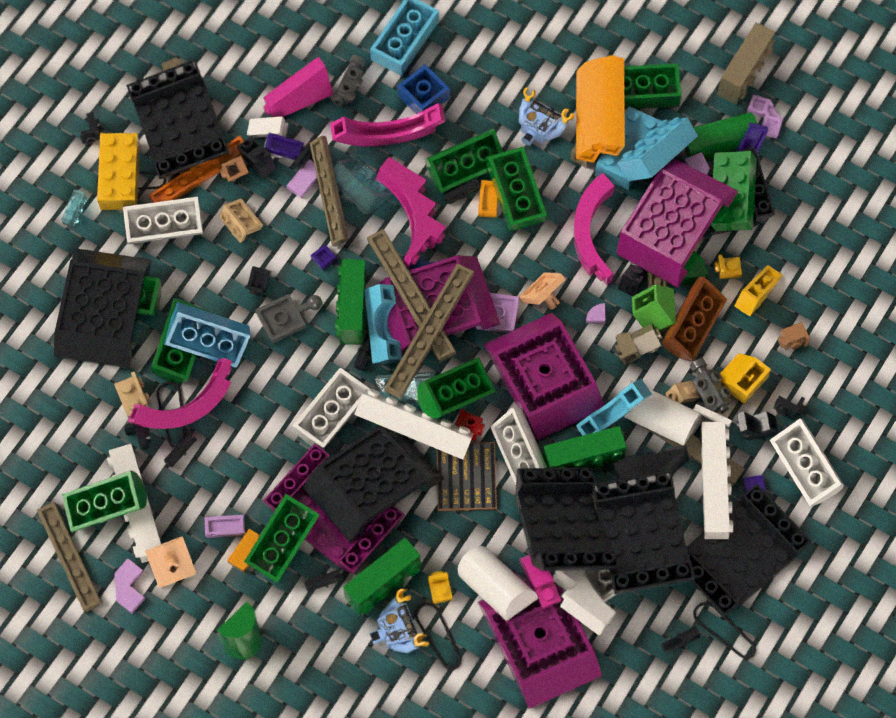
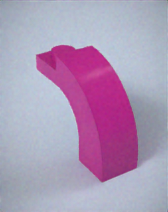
M530 554L520 558L519 561L526 578L530 579L542 609L561 602L550 571H541L533 566Z

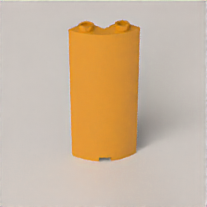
M615 55L585 62L576 71V159L594 163L600 153L618 157L625 146L624 58Z

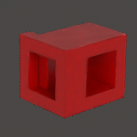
M461 409L455 426L468 428L471 433H474L471 440L476 441L478 435L482 436L485 428L483 418Z

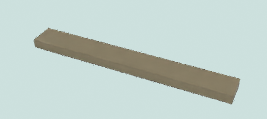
M382 229L367 237V240L417 326L420 328L431 308L385 230ZM442 329L431 348L439 363L456 355L454 347Z
M458 263L456 264L385 386V392L402 400L472 279L474 271Z

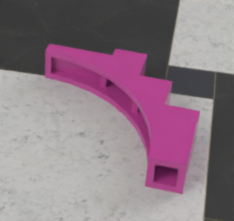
M388 157L380 167L376 180L386 186L397 197L408 216L411 227V246L405 255L403 263L409 269L412 264H417L421 257V252L425 253L428 247L434 249L437 244L440 245L446 236L444 235L446 226L433 219L436 213L434 211L436 203L423 195L426 191L424 187L426 179Z

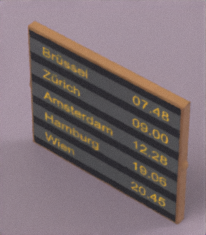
M495 442L470 443L463 459L437 449V470L444 477V480L437 484L438 511L497 510Z

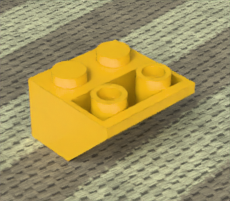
M738 353L720 373L722 376L721 383L730 390L732 396L745 405L768 379L771 369L756 357Z

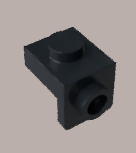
M93 112L86 114L90 130L79 132L83 144L94 143L96 140H100L98 129H101L99 118L95 119Z
M630 264L622 275L618 289L631 296H635L648 272L639 266Z
M252 266L245 289H249V293L259 296L261 293H266L272 271Z
M779 395L773 409L779 415L787 416L794 420L796 415L800 416L806 406L803 405L805 398L801 397L797 405Z
M129 422L123 426L126 435L137 433L141 450L149 449L148 442L151 441L149 430L145 431V427Z

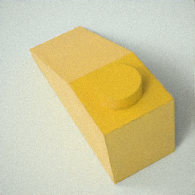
M767 265L742 290L734 306L741 312L751 316L778 284L783 275Z

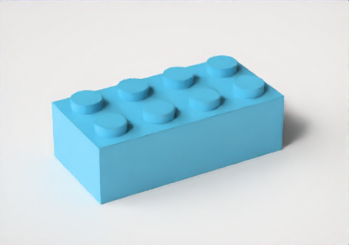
M404 0L371 47V60L402 76L438 24L439 10L419 0Z
M629 106L625 112V146L618 157L602 153L596 164L595 175L599 176L604 173L612 183L628 190L633 181L627 180L617 162L623 158L622 155L625 152L634 148V144L644 140L648 132L655 130L658 127L657 124L661 121Z
M677 117L670 121H667V119L657 124L658 127L655 130L646 134L644 140L638 141L634 144L632 150L622 155L623 158L617 163L628 181L652 178L698 137L688 117L681 119Z

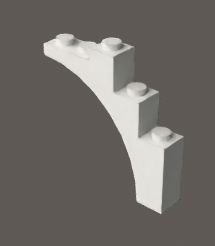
M585 570L554 571V582L566 590L562 595L564 601L560 607L600 635L610 624L616 612L595 592L586 576Z

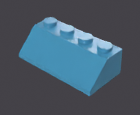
M177 302L170 319L164 345L217 362L219 358H226L232 361V367L237 368L251 336L250 326Z

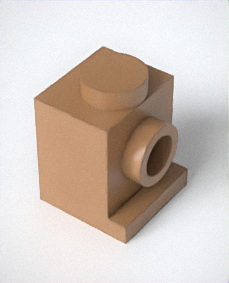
M242 155L222 163V168L219 169L223 179L227 178L228 182L249 173ZM235 165L237 170L231 172L230 166Z
M802 322L782 329L778 338L779 345L785 350L790 348L797 349L802 344L805 347L810 340Z

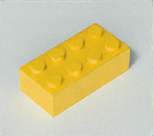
M100 133L97 193L100 210H123V207L138 205L140 141L137 133Z

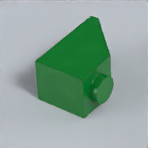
M693 251L684 265L688 272L681 285H693L698 277L708 278V266H705L704 259Z

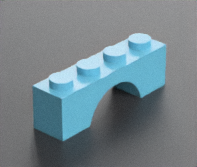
M378 284L366 288L364 292L372 363L387 365L401 361L400 341L395 340L390 335L387 324L389 312L396 304L394 285Z
M639 379L624 388L606 405L578 423L576 427L582 436L606 430L653 394L644 381Z

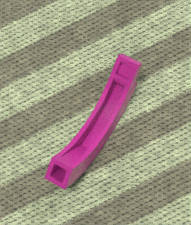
M437 103L418 114L399 120L362 122L342 117L331 123L330 127L332 139L336 142L353 146H385L408 142L436 131V126L446 122L443 105Z
M602 173L587 187L578 203L574 219L573 237L577 256L587 274L591 275L595 272L598 280L608 285L613 281L614 273L596 252L590 235V225L595 212L605 200L614 194L615 186Z
M219 358L205 389L188 404L171 410H156L141 404H135L128 422L146 428L168 429L181 427L202 418L226 394L231 382L226 380L225 377H228L231 372L232 361L226 358Z

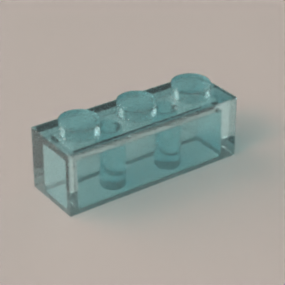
M74 189L61 219L64 225L74 227L78 223L79 215L83 211V205L87 202L85 192Z

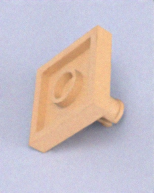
M544 272L519 296V299L522 303L538 305L545 301L550 310L557 307L556 305H559L560 301L557 300L552 292L566 279L559 273Z
M183 536L145 550L159 588L197 574Z

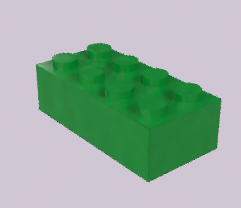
M678 64L624 66V109H627L629 106L634 109L680 106L682 95Z
M524 146L488 156L486 164L509 232L545 222L547 214Z
M751 151L714 154L713 178L738 191L730 206L722 205L710 225L715 231L753 230L757 159Z
M342 259V266H338L337 319H335L336 337L340 338V344L362 345L365 316L364 289H366L365 260Z
M617 426L544 446L543 458L548 468H592L593 471L602 469L605 465L611 464L613 466L614 463L624 459L627 447L621 428Z
M404 538L343 586L344 598L359 616L363 613H369L374 608L375 603L379 600L380 602L384 601L390 595V591L394 588H400L405 583V579L409 576H415L420 571L421 555Z

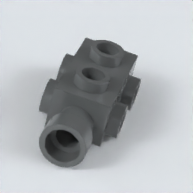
M358 55L351 57L349 68L333 96L332 101L335 105L345 108L348 102H353L356 96L354 91L356 88L359 89L363 82V79H361L363 71L361 69L365 64V60Z
M703 358L692 362L690 367L698 375L692 382L696 387L697 393L703 399L705 407L715 413L719 412V414L729 410L728 405L732 402L730 398L731 392L721 383V374L714 371V369L708 370Z

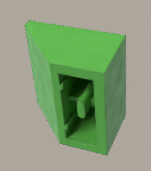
M655 284L632 297L633 316L642 328L652 324L654 329L658 328L662 332L676 324L673 288Z

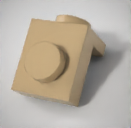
M692 380L676 383L666 392V397L680 404L697 401L700 398Z

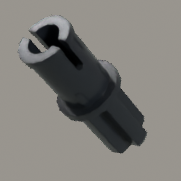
M311 137L307 145L301 148V153L294 161V165L297 168H303L308 160L313 158L310 142L315 137Z
M473 178L462 186L458 185V188L444 196L445 201L451 205L463 197L467 198L468 194L480 188V184L476 178Z
M369 334L365 335L361 347L357 350L358 355L353 366L358 371L364 370L369 357L372 356Z
M187 432L185 437L178 444L174 445L175 448L164 459L167 466L172 468L183 455H187L188 449L197 441L195 437H192L191 433Z
M339 568L338 570L326 574L321 573L320 576L305 580L304 584L306 590L310 592L322 587L328 588V585L344 581L345 578L344 575H340L343 572Z
M693 626L682 633H676V637L662 643L661 647L664 653H668L680 646L684 648L686 644L701 637L700 632L696 626Z

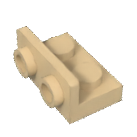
M242 198L225 204L219 215L221 221L240 243L244 242L247 235L261 230L263 226Z
M135 372L131 373L132 377L114 384L128 419L135 404L149 407L148 404L151 403L148 393H143L141 389L145 387L141 377H136Z

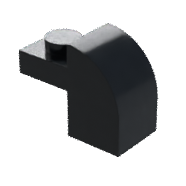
M767 411L754 416L746 412L737 414V427L742 434V439H763L779 434L775 415Z

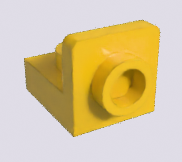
M722 254L718 255L717 261H714V271L718 272L719 279L742 276L740 257L723 258Z
M436 571L428 576L433 604L453 600L447 572Z

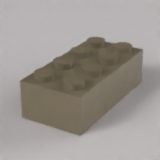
M757 22L754 24L723 73L719 84L718 96L735 105L738 104L740 99L744 100L748 92L746 89L754 84L756 73L762 71L765 65L764 60L766 58L769 59L774 49L772 48L776 42L774 39L775 31Z

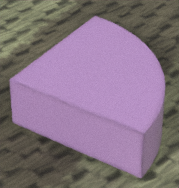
M605 303L594 306L588 312L586 323H605Z

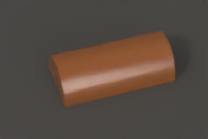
M698 277L676 315V324L669 328L662 340L666 350L687 361H694L727 301V298L705 277Z

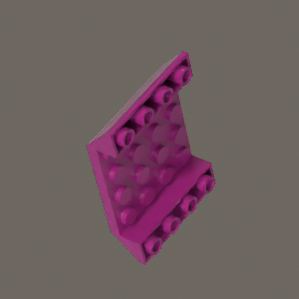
M677 159L673 160L658 171L622 228L616 254L678 288L688 272L684 265L722 205L729 207L738 191Z
M456 255L409 270L430 308L433 306L457 263L474 271L472 279L443 327L447 336L481 325L482 330L501 325L477 257ZM389 277L379 283L393 285ZM394 286L396 304L389 312L387 324L390 335L395 340L400 341L401 354L403 356L419 327Z
M314 444L263 502L274 513L285 494L320 514L306 536L305 541L337 567L354 574L405 514L395 506H392L365 524L366 532L349 543L302 488L316 467L330 458L327 452Z

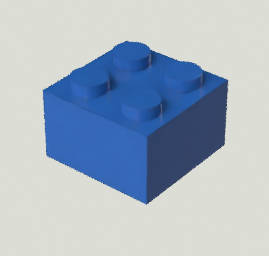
M424 64L398 85V97L413 112L418 114L437 103L442 105L449 100L450 88Z

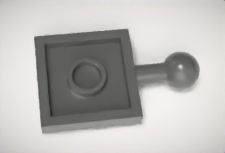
M287 294L256 309L255 313L273 344L306 328L300 313L309 309L318 310L322 306V299L317 295H312L306 303L296 307L291 296Z

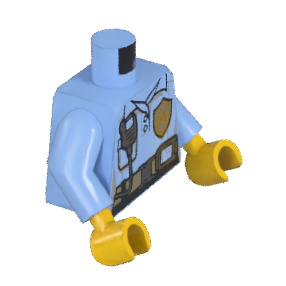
M526 87L523 91L525 99L522 100L519 109V124L521 125V132L525 134L521 139L522 142L530 146L534 140L544 143L546 140H552L561 136L568 125L567 121L574 119V113H571L567 118L566 114L569 109H564L562 115L534 99L531 102L530 99L536 95V91L533 89L532 95L529 96L527 94L529 87Z
M400 589L397 592V596L387 604L381 612L379 619H377L380 629L369 634L373 644L385 641L388 649L409 653L420 646L427 647L429 643L422 642V639L427 637V635L418 634L406 603L403 604V601L411 599V595H407L404 598L403 594L407 589Z

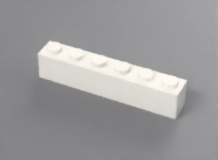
M366 389L363 392L354 414L460 459L464 458L474 435L466 427L454 426L451 421L446 419L431 418L424 412L416 410L415 406L401 404L394 397H384L374 389Z
M725 422L701 423L704 539H728L729 532H733V520H729V514H732V502H728V495H731V483L727 481V477H731V466L727 465V459H730V447H726V441L729 440V429H725Z
M131 444L108 450L110 457L107 458L110 469L114 468L115 475H112V477L128 471H134L142 480ZM147 497V504L144 509L123 515L125 522H130L131 528H128L130 539L135 540L136 546H133L136 558L140 557L142 563L149 561L145 550L161 545Z

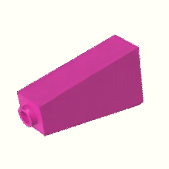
M319 57L314 59L263 97L265 101L263 108L267 116L284 117L334 95L326 66Z

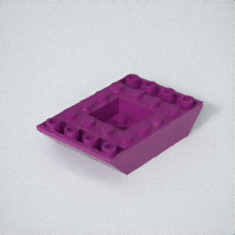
M553 313L484 344L517 407L522 408L536 442L584 420L604 406L597 383L562 321ZM546 366L550 369V372L542 374L539 369Z
M530 579L525 580L524 582L535 592ZM555 582L554 584L561 602L542 609L537 599L507 621L484 599L478 601L479 607L529 709L602 676L595 652L579 620L560 607L564 601L562 598L564 590ZM542 629L545 631L546 636L539 639L534 635V632Z

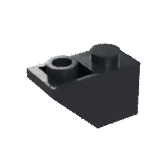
M252 136L237 146V149L250 168L261 179L277 169L271 154Z

